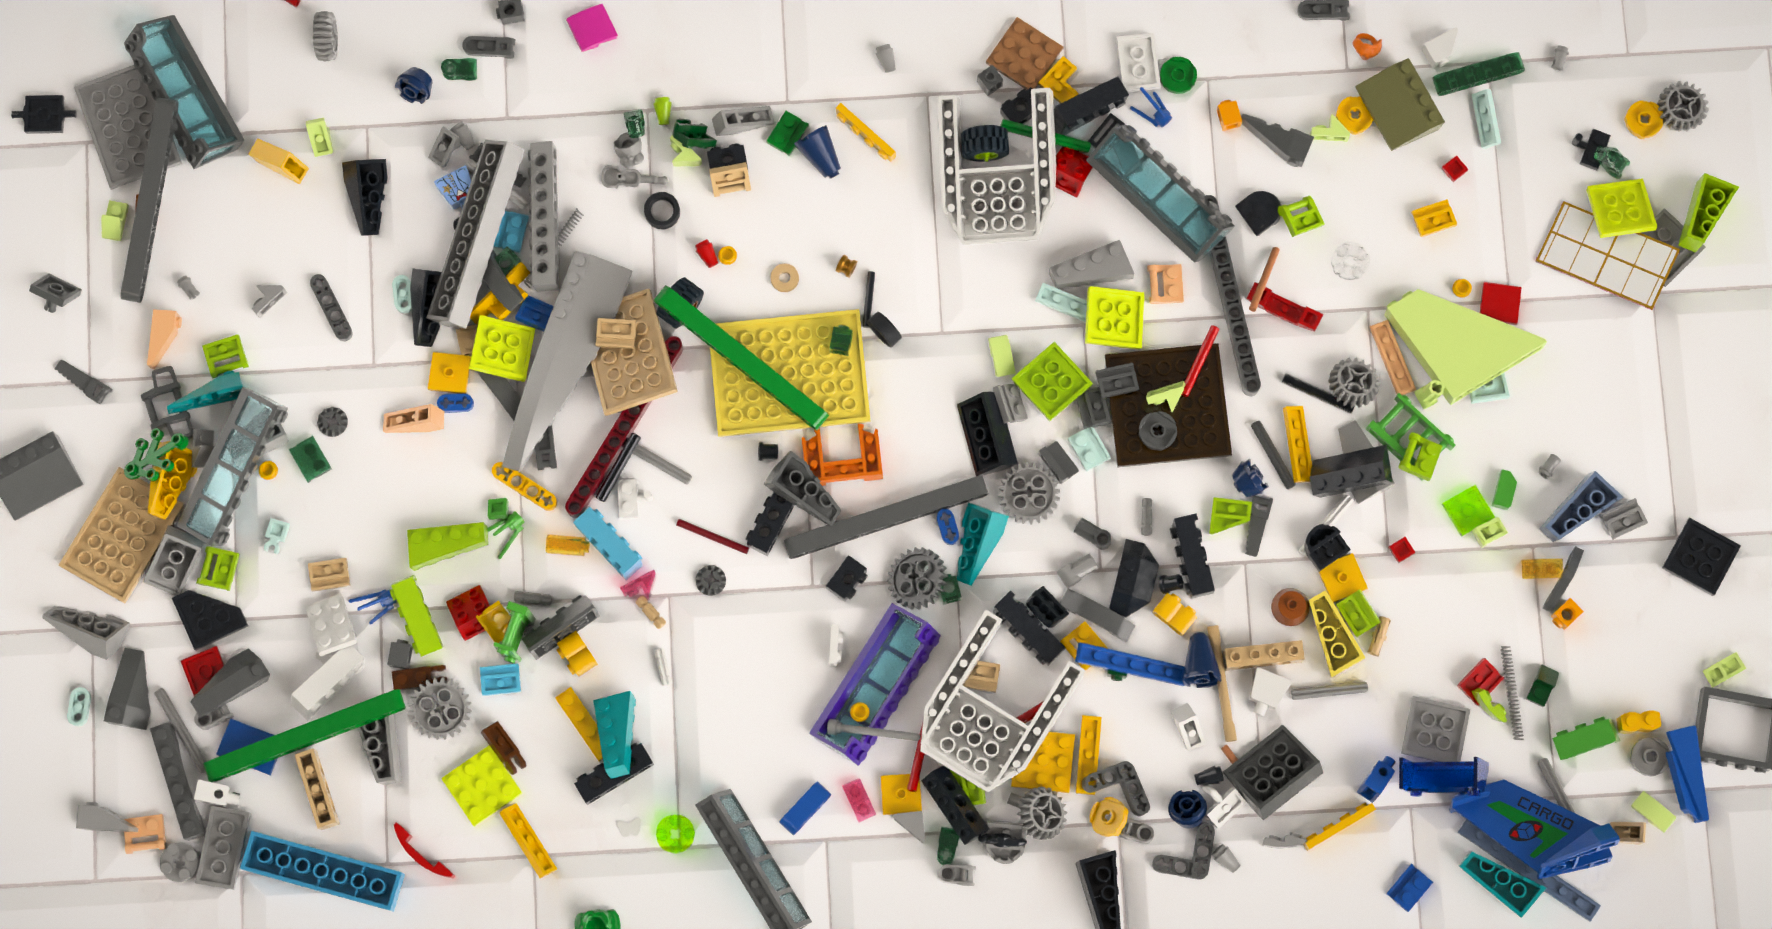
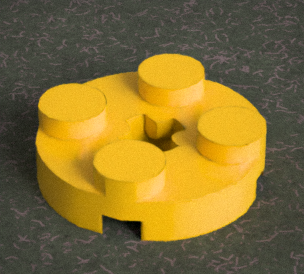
M1350 96L1343 99L1337 108L1336 118L1352 135L1366 131L1373 122V118L1360 96ZM1351 111H1353V112L1358 111V112H1359V115H1358L1359 118H1358V119H1357V118H1354V119H1353V118L1351 117L1352 114H1351L1350 112H1351Z
M1637 101L1630 106L1624 118L1626 127L1631 134L1639 139L1653 137L1663 126V119L1660 118L1663 111H1659V106L1654 102ZM1640 116H1648V123H1642Z
M1105 797L1101 802H1096L1090 811L1089 820L1092 823V829L1105 837L1118 836L1126 824L1128 809L1118 799ZM1110 812H1111V815H1112V816H1111L1110 820L1107 821V819L1105 818V816H1106V815H1109Z

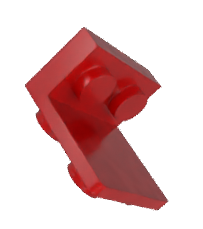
M1061 147L1056 155L1055 187L1077 198L1085 180L1093 169L1086 161L1089 156L1074 149Z
M481 585L446 601L456 627L464 641L486 631L476 618L477 615L480 616L485 609L490 607Z

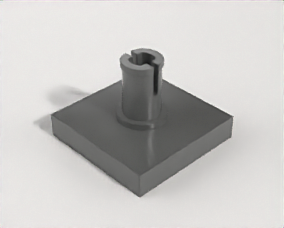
M50 273L31 284L29 292L46 299L44 310H48L50 313L56 312L57 305L64 307L79 297L82 291L81 288Z

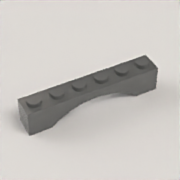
M167 722L149 728L183 839L190 841L205 836L206 830L185 774L174 727L171 723Z

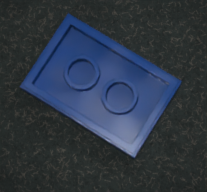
M230 719L216 755L222 756L274 735ZM277 759L251 769L271 776Z

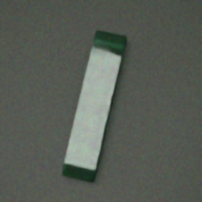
M1514 52L1437 74L1432 77L1437 95L1444 96L1518 75L1525 71L1520 52Z

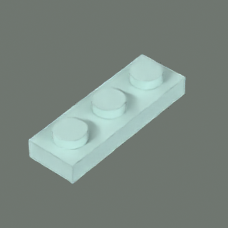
M1484 89L1471 94L1481 148L1487 149L1501 144L1491 89Z
M1042 283L1035 302L1086 322L1087 300Z

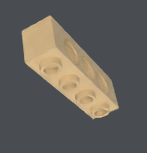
M1302 640L1225 648L1223 651L1225 671L1302 663L1305 660Z
M312 748L294 754L317 829L322 831L339 825L340 822L317 750Z

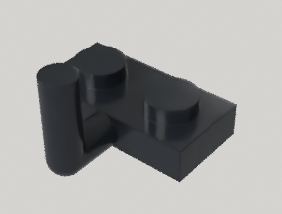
M1593 129L1588 142L1581 141L1583 139L1582 134H1576L1572 140V145L1584 149L1579 164L1597 171L1611 135Z

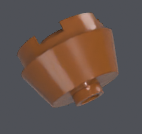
M1286 588L1274 596L1271 610L1274 618L1279 623L1285 626H1297L1308 617L1310 604L1303 592L1294 588Z

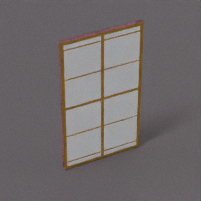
M1563 201L1535 262L1644 308L1653 310L1674 262L1680 254V249L1642 233L1600 238L1593 213Z

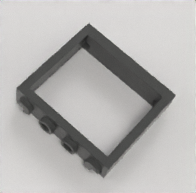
M1705 686L1701 688L1695 722L1701 763L1712 761L1716 762L1715 765L1727 767V764L1734 765L1735 769L1738 770L1755 769V773L1766 774V772L1771 771L1772 718L1765 762L1701 750L1709 698L1772 710V699Z

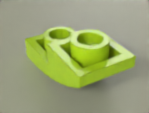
M1477 688L1471 691L1478 704L1490 717L1499 722H1507L1505 708L1500 703L1491 702L1492 698L1487 690Z

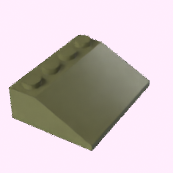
M1409 58L1393 64L1355 86L1391 151L1438 131L1445 123Z

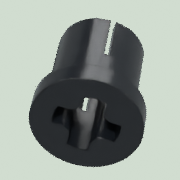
M759 442L758 461L778 459V444H763V442Z
M1180 574L1171 576L1160 575L1159 588L1163 594L1183 589L1184 581Z

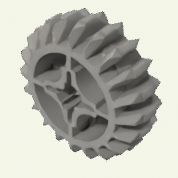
M321 11L316 12L314 15L312 26L313 46L318 61L335 60L337 56L338 32L337 21L333 12Z
M1678 81L1676 86L1672 83L1669 85V88L1666 87L1663 90L1664 93L1659 95L1661 100L1657 102V105L1660 106L1658 110L1663 111L1660 118L1666 119L1664 124H1672L1671 129L1677 126L1678 132L1682 128L1687 132L1690 130V127L1696 129L1697 125H1701L1703 123L1702 119H1706V113L1709 111V108L1706 107L1709 101L1703 100L1706 94H1700L1702 89L1698 88L1696 90L1695 83L1690 87L1688 81H1685L1683 85ZM1671 96H1673V102L1675 104V106L1672 109H1670L1669 107V99ZM1696 103L1697 113L1693 117L1691 107ZM1680 104L1685 105V106L1688 105L1685 109H1684V107H1683V108L1679 107Z
M1350 357L1346 361L1342 359L1338 364L1334 365L1333 370L1329 374V390H1334L1332 396H1338L1337 402L1342 400L1344 401V406L1349 403L1351 408L1355 404L1358 408L1362 407L1363 404L1365 406L1368 405L1379 392L1380 382H1378L1379 376L1375 375L1376 369L1371 370V364L1365 365L1364 360L1358 362L1357 357L1353 361ZM1341 374L1344 376V384L1341 382ZM1364 381L1367 383V391L1364 389Z
M1032 788L1024 794L1025 797L1020 799L1022 804L1017 806L1021 810V812L1016 814L1021 816V820L1018 823H1023L1022 830H1027V835H1033V839H1052L1060 833V830L1065 828L1063 823L1067 819L1064 815L1068 812L1064 811L1063 807L1067 804H1062L1061 800L1063 797H1057L1058 792L1052 791L1051 788ZM1038 798H1040V800H1039V802L1037 803L1036 807H1034V803L1036 802V800H1037ZM1048 820H1051L1049 826L1045 829Z

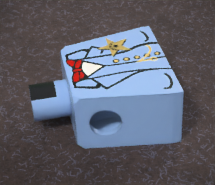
M466 165L433 181L439 192L453 209L463 208L472 181Z

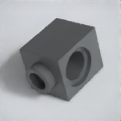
M521 0L498 1L499 8H496L497 19H501L503 25L525 21ZM514 9L512 14H505L506 10Z
M991 65L977 75V83L985 94L989 96L1003 86V78L995 67Z
M397 639V642H391L387 663L389 667L410 668L413 647L408 644V641Z

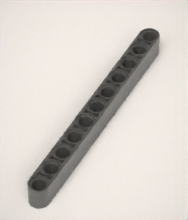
M158 97L156 101L121 287V300L141 303L143 300L178 114V100Z
M1204 196L1208 201H1212L1218 206L1217 199L1214 196ZM1203 209L1200 215L1208 242L1218 228L1211 227L1208 224L1209 220L1207 218L1211 215ZM1225 236L1221 240L1222 243L1216 245L1209 253L1242 391L1246 396L1252 397L1258 393L1261 381ZM1223 256L1226 262L1220 263L1216 257ZM1228 274L1230 276V280H1222L1221 275ZM1232 292L1235 297L1228 299L1225 293ZM1236 310L1239 316L1232 317L1229 311ZM1235 328L1242 329L1243 334L1236 335L1233 330ZM1244 346L1248 352L1242 354L1238 351V347ZM1248 364L1251 366L1252 371L1246 372L1242 366ZM1247 383H1254L1256 385V389H1248Z
M976 476L835 522L831 527L826 525L789 537L784 540L789 559H795L939 512L942 509H949L985 497L989 493L983 476Z

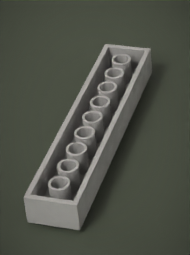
M484 141L427 319L444 326L467 328L479 288L482 285L485 270L488 266L490 254L494 248L501 220L505 214L508 199L511 196L517 171L523 159L524 149L507 141Z

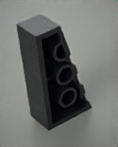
M1197 513L1174 518L1171 525L1172 528H1169L1171 538L1175 539L1177 544L1174 547L1176 557L1181 559L1182 565H1179L1181 576L1186 578L1187 583L1184 584L1186 594H1190L1191 599L1214 594L1215 592L1210 567L1205 562L1207 561L1206 550L1204 546H1201V529L1196 528L1195 525L1196 520H1198Z
M1010 590L994 606L993 613L1002 619L1001 625L1005 623L1009 627L1008 632L1014 638L1018 636L1023 641L1021 644L1027 651L1030 652L1032 650L1036 654L1035 658L1038 662L1049 666L1065 650V646L1047 628L1045 630L1042 628L1043 624L1036 616L1028 614L1029 610L1022 602H1016L1013 599L1015 594Z

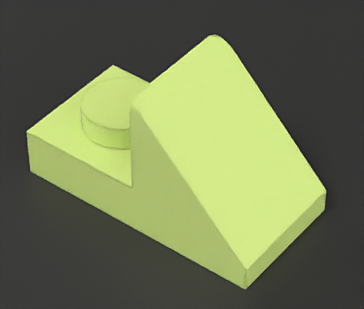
M1331 114L1329 128H1326L1325 125H1316L1312 127L1310 135L1314 136L1313 140L1348 142L1350 132Z
M325 118L306 121V128L314 156L332 154L329 127L326 126Z
M673 135L670 137L671 148L677 154L680 152L673 159V166L702 165V159L692 149L683 147L682 143L676 140Z
M109 200L106 215L101 216L102 238L121 241L129 209L127 203Z
M1181 381L1149 391L1146 396L1148 404L1154 403V405H1158L1167 399L1171 412H1173L1184 390L1185 382Z
M1496 517L1475 527L1472 533L1481 548H1484L1491 542L1508 534V531L1500 518Z

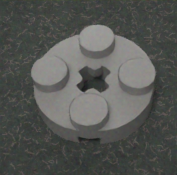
M1647 737L1635 743L1631 750L1630 762L1638 773L1654 777L1663 773L1669 767L1665 752L1670 750L1661 739ZM1653 752L1655 761H1648L1646 753L1650 754Z
M170 844L160 857V871L169 880L184 882L197 874L200 858L195 848L189 844ZM183 857L182 861L185 862L184 866L180 865V867L177 868V864L175 863L176 859Z

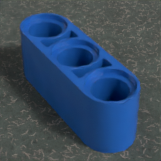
M817 781L782 817L779 823L794 836L832 794Z

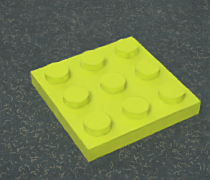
M1643 178L1587 186L1586 191L1600 238L1654 231L1657 229V223Z
M1088 287L1085 344L1140 350L1142 348L1144 292Z
M480 315L469 369L525 382L535 328Z
M490 745L441 778L474 827L523 794Z

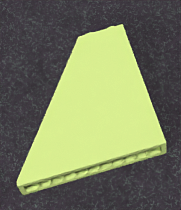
M1420 289L1414 292L1409 291L1402 296L1401 300H1394L1389 303L1384 314L1431 380L1436 379L1439 382H1443L1445 388L1442 395L1450 406L1539 352L1547 343L1545 338Z

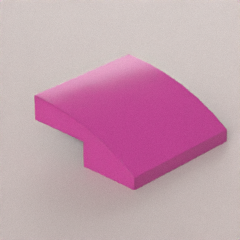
M603 3L578 12L566 19L581 52L597 48L599 44L614 40L618 36Z

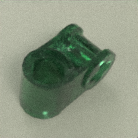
M477 59L444 60L441 64L444 78L447 80H476Z
M642 109L623 112L629 137L639 138L644 136L645 121Z
M1599 146L1595 150V160L1610 176L1620 179L1625 167L1630 165L1629 159L1615 147Z
M941 826L937 860L941 865H951L954 861L959 836L953 828ZM944 852H948V855L951 857L944 860L942 855Z

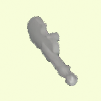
M607 165L601 173V182L606 188L618 189L619 185L635 188L640 183H662L663 185L668 183L666 176L641 175L636 169H626L623 171L620 170L618 165Z

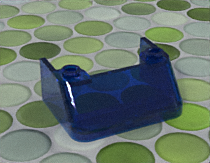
M1399 757V789L1410 793L1411 797H1422V793H1468V796H1480V793L1485 792L1489 762L1479 757H1474V761L1412 762Z

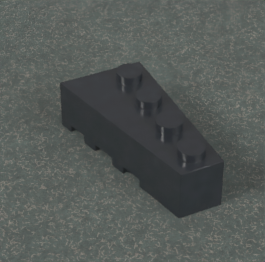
M1117 76L1056 105L1054 108L1055 133L1067 135L1099 116L1106 115L1112 109L1124 106L1129 93L1120 78Z
M1116 850L1085 858L1075 863L1095 929H1121Z

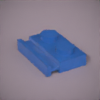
M528 295L518 310L515 320L544 332L554 306Z
M1411 863L1388 890L1386 895L1408 913L1433 884V881Z

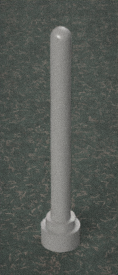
M829 719L827 732L830 735L846 732L912 741L920 740V734L845 725L836 719Z

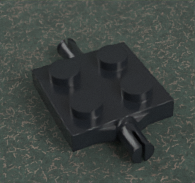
M63 95L25 96L23 111H12L11 117L12 119L23 118L24 132L26 134L63 133L65 118H76L77 111L65 110V97Z

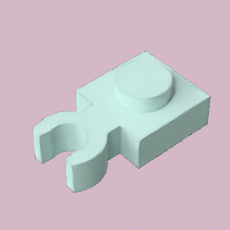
M270 518L265 537L270 539L264 545L266 552L273 545L275 546L274 554L279 553L280 547L278 543L279 541L285 543L290 527L289 523Z

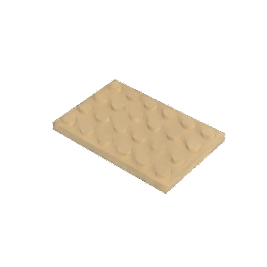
M649 288L623 297L615 318L636 320L635 349L600 347L597 352L598 355L591 361L605 416L678 392L659 318L656 314L657 311L652 292Z
M118 467L58 566L125 604L154 558L168 525H174L185 504L177 500L166 520L148 514L150 484L140 478L128 479L124 474V469Z

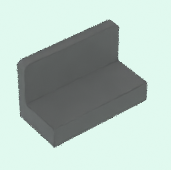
M1055 441L1047 448L1043 447L1039 450L1038 455L1060 484H1063L1079 472L1077 466L1058 441Z

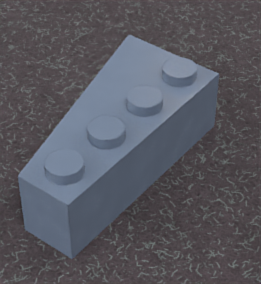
M1593 471L1580 482L1539 529L1552 542L1558 541L1622 499L1623 496L1597 471Z

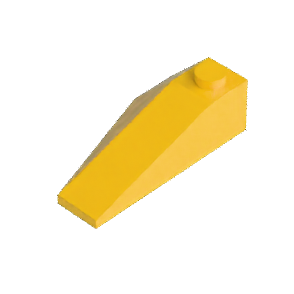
M170 441L160 442L157 450ZM174 448L158 458L160 460L169 459L173 461L174 468L172 471L167 472L162 468L152 466V469L158 471L159 477L154 482L150 481L148 514L166 520L177 503V498L186 489V484L196 474L197 468L192 467V450L188 448L183 450Z

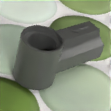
M1081 518L1076 525L1074 533L1091 542L1100 550L1108 549L1111 545L1110 533ZM1099 536H1106L1108 541L1101 544L1097 539Z

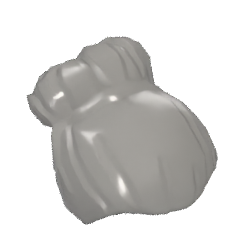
M625 132L613 142L615 152L620 158L622 166L633 167L643 162L644 156L641 153L642 142L638 134Z

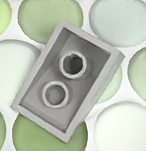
M168 525L143 583L175 596L181 594L204 542L189 533Z

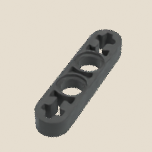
M321 274L314 275L310 279V286L335 336L342 342L349 341L353 336L352 328L327 279ZM316 280L324 281L321 284L326 291L321 292L318 286H314L317 284ZM326 295L332 296V302L328 305L322 302L323 297ZM335 311L341 314L340 319L337 321H333L330 318L331 314ZM342 324L345 330H349L346 332L347 335L345 337L339 335L341 330L338 325Z

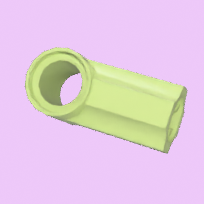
M1435 379L1416 390L1414 394L1422 408L1426 409L1438 402V398L1443 394L1445 386L1443 382Z

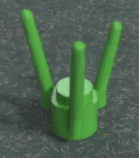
M516 511L512 514L509 513L508 518L501 519L487 528L488 532L505 523L493 533V536L498 535L507 527L511 531L515 529V532L498 556L499 559L506 553L519 532L524 529L521 525L525 521Z

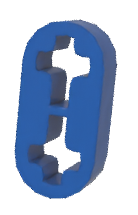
M444 394L438 398L437 406L444 413L469 412L474 407V400L468 394ZM466 398L470 404H467L465 408L462 404H457V402H463ZM445 399H448L450 403H454L449 404L447 408L441 405V403L445 402Z
M942 509L937 514V523L941 537L945 544L954 545L959 540V532L954 514L949 509ZM943 513L951 517L948 519L949 525L947 526L944 520H940ZM949 528L952 534H956L953 541L945 538L948 535L947 529Z

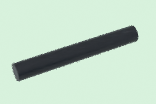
M868 271L863 328H870L867 320L871 318L875 281V272Z

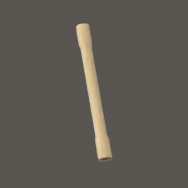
M1219 626L1207 627L1208 636L1222 680L1221 682L1217 681L1223 717L1225 742L1237 741L1231 712Z

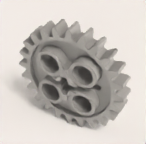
M1026 462L1024 468L1019 463L1018 470L1011 467L1012 474L1006 472L1005 476L1007 479H1001L1004 486H999L998 488L1000 491H1003L998 494L999 498H1003L999 504L1006 505L1003 512L1009 510V518L1015 515V522L1021 518L1022 524L1029 520L1030 525H1032L1033 519L1040 523V517L1047 520L1046 513L1053 515L1051 507H1058L1054 501H1060V497L1055 495L1060 493V489H1055L1059 482H1053L1055 475L1049 477L1050 469L1044 472L1043 465L1038 469L1035 462L1032 467H1029L1028 462ZM1040 479L1043 482V486L1035 487L1033 481ZM1015 481H1022L1024 487L1021 489L1015 488ZM1027 490H1030L1031 493H1033L1031 497H1028V495L1025 494ZM1046 491V494L1036 492ZM1012 493H1018L1021 495L1013 496ZM1037 498H1042L1045 504L1043 506H1037L1035 505L1034 500ZM1019 499L1024 500L1026 503L1022 508L1015 505V502Z
M434 677L433 683L427 679V686L425 687L423 684H420L421 691L414 690L417 696L410 697L414 704L408 705V707L413 708V711L408 714L415 717L411 720V723L417 722L418 725L415 729L422 728L421 735L428 732L429 739L433 734L436 740L439 739L440 735L446 740L447 734H450L453 738L454 731L461 733L459 726H467L463 721L470 720L466 713L472 712L471 709L467 708L472 702L465 700L469 697V694L463 695L462 692L465 688L458 689L459 682L452 685L451 678L447 683L444 677L441 678L440 682ZM443 690L450 693V699L447 701L440 698V692ZM432 693L436 694L440 706H445L443 713L448 720V724H445L441 712H436L437 703ZM427 698L432 701L430 709H425L422 706L423 699ZM450 708L457 709L458 717H449L448 710ZM433 716L439 717L440 725L436 727L431 725L430 718Z

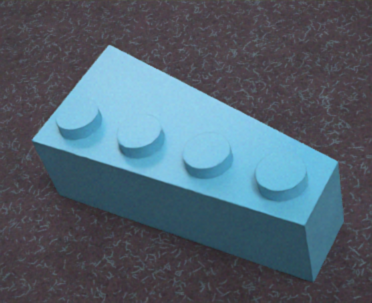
M589 507L573 524L627 581L643 566L641 561L643 558L636 550L632 551L628 547L630 544L623 536L620 538L615 533L617 530L610 522L606 524L602 520L604 516L597 509L593 510Z

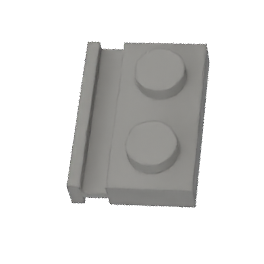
M1015 383L993 387L1004 424L1008 422H1023L1028 419L1020 391Z
M1636 498L1600 514L1612 540L1648 524Z

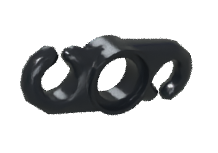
M1005 833L983 834L978 837L979 842L985 843L988 841V843H993L997 847H1020L1027 844L1026 839H1017Z

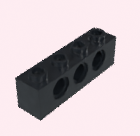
M773 492L771 497L768 496L763 504L765 507L763 513L757 515L754 521L756 523L754 530L750 529L745 538L748 547L767 557L795 506L789 501L784 503L778 502L777 497L779 495ZM771 511H776L779 514L774 520L768 518V514ZM762 528L770 530L769 534L764 537L759 534V531Z
M642 743L631 745V757L635 759V764L630 767V774L611 779L605 771L604 764L601 763L593 768L594 772L589 775L584 773L576 778L577 782L574 785L587 805L654 765ZM594 778H601V785L597 788L592 787V780Z
M941 766L921 780L964 845L978 839L980 835H983L990 829L947 767Z

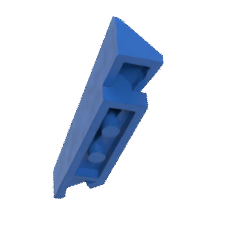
M1693 725L1668 731L1666 734L1673 751L1665 752L1680 810L1684 814H1690L1694 819V823L1708 821L1709 813L1696 726Z

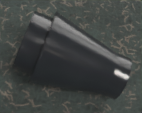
M1214 765L1198 774H1194L1197 786L1220 784V782L1224 781L1221 766L1216 767Z

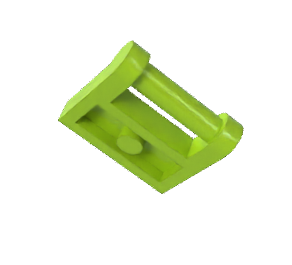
M1310 195L1303 197L1300 201L1278 207V213L1283 217L1292 238L1325 225ZM1302 207L1308 209V211L1295 216L1291 214L1292 211Z
M239 334L202 345L212 379L227 371L249 367ZM239 355L240 360L215 367L214 363Z
M1412 432L1408 438L1409 444L1404 458L1400 461L1398 468L1426 481H1430L1443 446ZM1417 444L1420 445L1421 448L1419 450L1416 462L1413 466L1410 464V461Z
M206 546V556L200 578H197L196 584L230 591L240 554ZM218 555L212 580H208L213 556Z

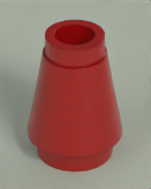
M706 239L695 245V252L708 268L719 264L712 242L710 243Z

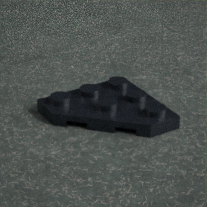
M191 590L172 597L195 651L249 626L240 607Z

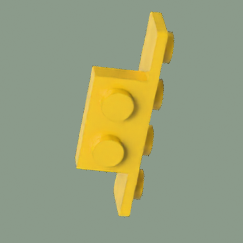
M519 262L506 275V278L510 284L517 287L524 300L528 294L518 285L530 274V271L522 262ZM490 291L472 309L470 319L475 324H478L480 315L488 316L492 313L497 319L504 320L511 311Z

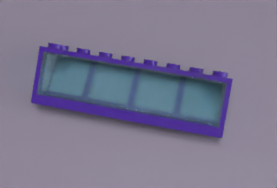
M891 603L809 734L820 743L859 766L866 759L869 749L876 743L878 736L846 732L830 735L827 732L829 719L839 720V722L845 725L884 729L892 713L897 710L900 700L907 694L912 681L917 678L919 670L929 659V654L938 645L941 635L927 621ZM862 702L869 708V717L863 722L853 720L850 715V709L855 703Z

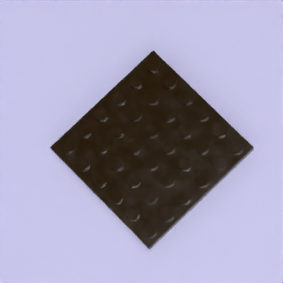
M1219 343L1212 345L1189 396L1181 395L1173 412H1171L1167 399L1158 405H1154V403L1148 404L1146 399L1147 393L1181 381L1185 382L1202 345L1104 355L1106 368L1133 363L1139 391L1109 397L1117 468L1232 456ZM1165 412L1176 423V439L1171 446L1162 451L1146 447L1139 438L1140 422L1149 413ZM1159 426L1158 428H1155V427H1154V428H1153V430L1155 431L1154 434H1155V435H1158V434L1162 435V434H1163V433L1161 432V429H1162V428H1161L1160 426Z

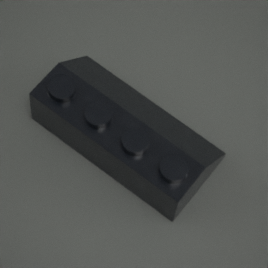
M994 391L982 392L958 403L957 408L975 475L983 476L1017 465L1018 461L1007 423L1004 424Z
M1387 445L1313 460L1310 473L1312 495L1322 498L1393 483Z

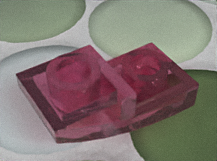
M860 778L842 785L859 823L876 815Z

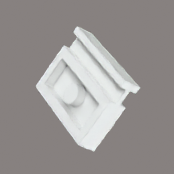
M831 624L829 667H837V662H841L842 651H838L839 643L843 642V632L840 631L839 625Z

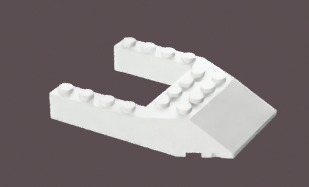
M1050 88L1031 89L1034 164L963 169L960 98L957 95L938 96L942 210L962 245L1038 240L1055 202L1056 148L1053 91Z
M985 610L924 707L920 751L988 793L1026 769L1086 670L1069 660L1029 726L963 686L1002 623L1001 618Z

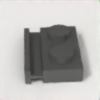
M1133 363L1095 371L1101 399L1139 391Z
M1099 387L1087 389L1076 399L1084 429L1111 424L1105 398L1101 399Z

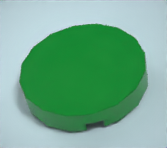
M1184 57L1170 58L1162 65L1160 70L1161 84L1167 91L1174 94H1183L1190 91L1197 80L1196 67L1189 59Z

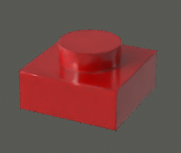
M1457 155L1441 168L1453 183L1469 170Z
M1406 536L1388 547L1398 564L1416 553Z

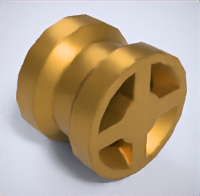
M844 254L838 262L835 271L838 273L842 272L846 277L850 278L858 261L850 260Z

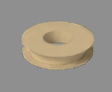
M779 264L771 272V283L780 292H790L798 285V271L790 264ZM783 273L790 275V280L786 283L779 280L780 275Z

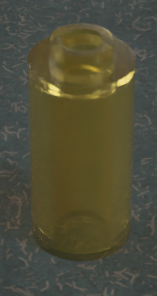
M547 534L546 553L585 556V553H589L590 542L587 541L586 537Z

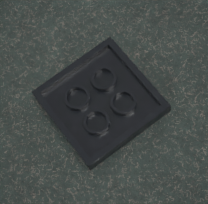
M1689 517L1662 569L1709 595L1715 596L1741 545Z

